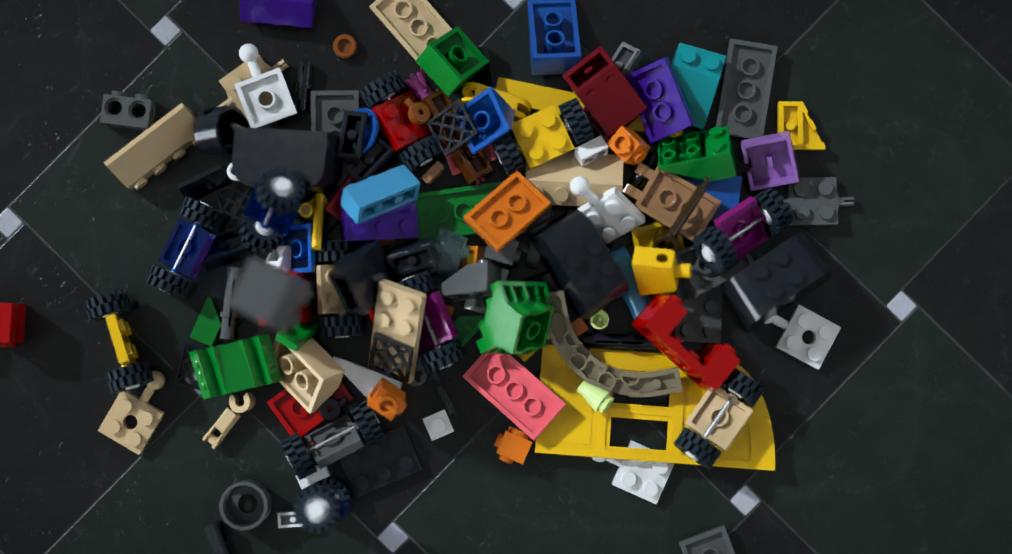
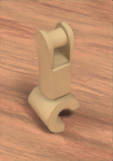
M248 392L243 396V405L240 404V397L232 394L229 398L230 407L225 409L202 440L212 444L214 450L221 444L228 432L241 417L239 413L248 412L254 408L256 398L252 392ZM216 429L222 433L219 438L213 434Z

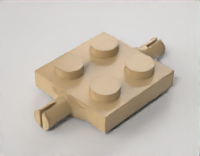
M259 54L256 59L262 74L279 67L281 71L288 68L283 59L273 67L266 64ZM244 62L219 80L226 90L228 99L217 106H235L242 111L245 117L246 114L234 84L252 78L248 63ZM264 92L260 95L259 101L263 106H268L272 103L273 96L269 92Z

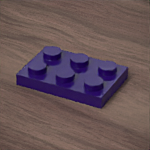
M664 57L624 76L648 108L639 116L650 144L695 125L668 57Z

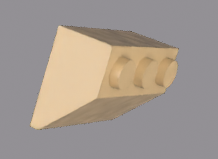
M312 337L296 352L279 341L274 340L273 349L282 377L280 383L309 414L314 413L339 388L345 370Z

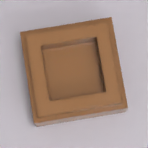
M437 161L421 179L428 186L431 185L445 171L444 166Z

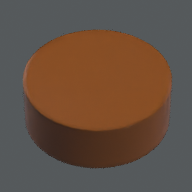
M342 34L334 40L333 50L339 58L350 59L357 52V43L352 36Z

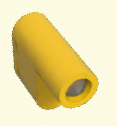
M328 196L325 197L324 207L330 200ZM315 197L299 207L300 215L308 220H313Z

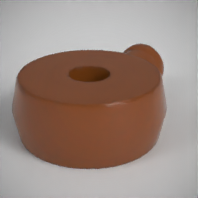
M410 97L404 101V104L409 108L408 118L413 124L423 125L429 120L431 113L427 105L421 102L414 103Z

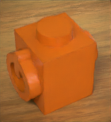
M621 126L606 143L625 163L634 166L646 158V153L651 148L633 129Z
M382 377L368 394L367 405L379 414L392 420L396 414L399 416L407 406L406 392Z
M509 426L504 434H498L494 446L497 447L496 453L500 455V460L512 464L513 461L523 464L531 447L532 440H529L530 437L522 430Z

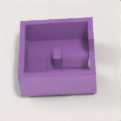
M790 131L742 140L741 148L745 164L749 163L750 158L752 165L747 170L751 191L799 182V172Z

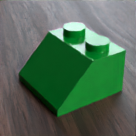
M458 26L430 43L416 60L447 96H450L464 86L465 83L490 62Z

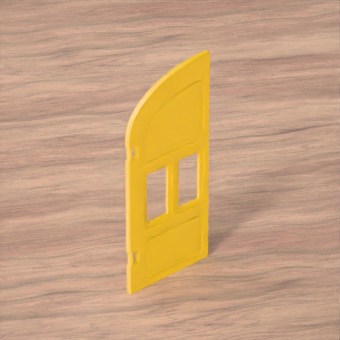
M545 345L542 347L540 381L567 405L536 439L535 453L701 465L680 451L674 445V442L685 427L689 428L685 425V422L708 389L700 388L679 369L683 391L669 394V407L612 403L607 411L602 414L599 411L595 412L582 395L577 392L584 379L565 363V360L554 345ZM587 348L601 361L627 371L645 372L676 366L663 353ZM740 365L736 366L740 372H744L748 377L750 376ZM761 395L754 407L747 406L753 410V414L728 450L725 452L717 447L721 454L713 464L714 467L775 471L773 429L766 403ZM611 417L668 422L666 450L610 446Z

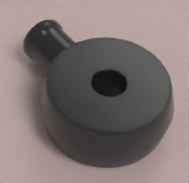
M343 396L337 400L336 398L329 397L319 407L320 415L326 420L337 419L341 415L342 406L348 403L347 398ZM329 406H332V407H333V411H332V412H330V411L328 410V407H329Z

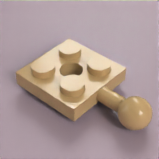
M152 371L154 381L147 384L140 398L129 391L119 393L98 429L102 434L138 455L142 454L165 414L162 410L148 403L155 390L162 388L165 384V377L160 371ZM128 415L136 417L137 426L135 428H129L126 425Z

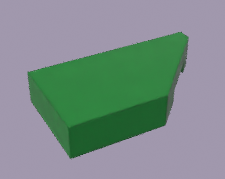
M207 297L190 335V338L210 347H213L221 330L222 323L215 308L213 298Z
M485 315L458 316L453 322L458 336L449 340L453 342L459 339L463 347L480 329L479 326L482 325Z
M298 323L294 330L289 328L286 333L279 331L275 340L296 352L318 332L320 325L313 323L312 326Z

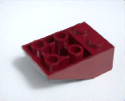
M601 46L562 75L566 84L608 138L614 135L621 126L627 125L648 109Z

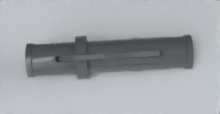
M227 267L223 312H220L222 323L219 339L235 340L236 319H239V314L232 307L230 310V306L227 303L241 278L242 268Z

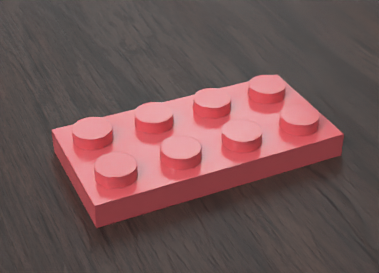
M482 354L462 376L533 441L542 434L567 405L510 354Z

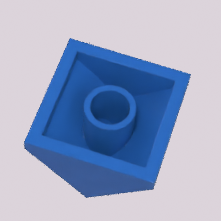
M493 87L487 88L464 104L480 132L467 142L472 154L478 153L512 130L515 111ZM460 107L458 110V115L464 116L465 113ZM457 118V122L460 128H462L463 119ZM467 121L466 129L472 131L473 128L470 122ZM465 133L464 137L466 138L471 134Z
M313 223L285 226L286 233L281 246L289 245L291 247V271H298L304 274L316 273V265H319V263L316 261V250L311 248Z

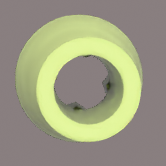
M585 380L577 389V392L582 395L595 412L605 413L614 401V398L610 396V392L594 386Z

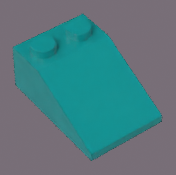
M679 43L672 62V68L695 122V125L691 127L704 130L726 56Z

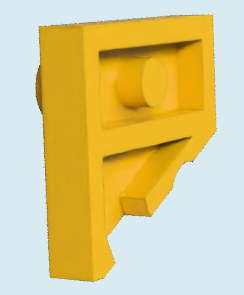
M779 101L777 103V133L790 131L794 150H825V144L821 141L816 131L817 128L813 120L810 119L803 101Z

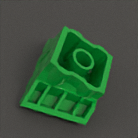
M497 281L489 285L493 296L486 299L487 309L482 325L479 326L483 338L476 341L480 354L526 355L545 346L555 310L554 307L548 304L550 292L546 282Z
M269 334L189 352L203 399L282 381Z

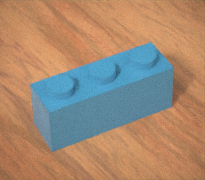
M403 164L343 188L341 206L353 221L359 224L417 200L421 183Z

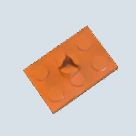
M515 171L463 217L464 221L492 249L499 253L549 209L551 202L522 174Z

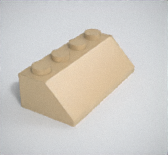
M183 103L179 104L111 156L104 164L126 188L131 190L141 189L148 183L147 179L150 176L162 173L167 168V163L173 159L176 161L186 154L185 150L192 144L193 146L197 145L194 137L196 115Z
M573 151L531 170L526 162L525 178L551 202V205L583 206L589 202L584 196L573 194L570 189L571 181L578 176L585 177L589 181L590 189L597 196L613 187H616L622 193L623 160L617 154L608 153V155L583 167L574 157Z

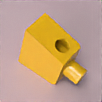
M635 246L632 268L639 295L675 292L678 288L679 278H691V263H678L674 250Z

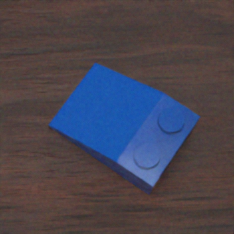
M528 0L532 75L566 73L581 61L575 0Z

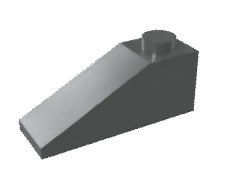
M480 259L478 263L468 264L427 293V296L440 291L445 303L492 297L493 294L489 285L501 281L502 267L492 264L491 260Z

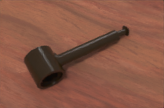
M704 177L705 180L702 185L697 186L670 229H660L654 234L653 248L674 250L677 254V234L707 191L705 188L708 183H712L710 177ZM664 240L671 242V245L668 247L659 246Z

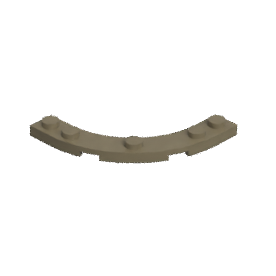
M564 290L550 292L548 304L554 307L555 310L549 336L553 345L565 360V363L585 381L610 393L628 395L629 397H652L683 391L678 366L654 371L635 372L613 367L598 359L583 345L574 331L568 313Z

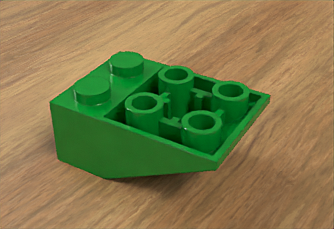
M728 126L713 127L710 130L689 132L676 137L669 136L657 141L659 171L705 180L704 177L708 176L712 181L736 177L734 147Z

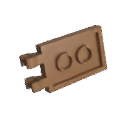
M640 162L634 172L649 180L644 190L640 191L627 183L622 193L636 200L635 206L642 213L670 229L697 187L673 173L659 171L658 166L654 171ZM705 192L678 234L693 241L694 236L706 229L721 201Z

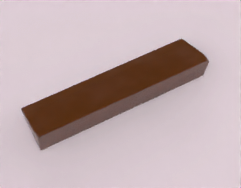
M441 89L424 97L421 101L430 109L431 115L429 120L453 103L451 98ZM454 107L453 109H451V110L449 111V113H453L454 110H455V107ZM447 115L445 124L452 126L453 117ZM440 117L438 120H436V122H440V123H441L442 117ZM456 120V125H455V127H459V128H460V126H459V124H458V122H457V120ZM434 125V128L437 134L439 135L440 126ZM444 127L443 136L449 137L451 129ZM454 130L453 138L460 140L461 131ZM442 139L443 144L447 148L448 140ZM452 142L451 148L457 145L458 143ZM467 143L450 154L469 185L494 170L484 152L481 150L476 154H472Z

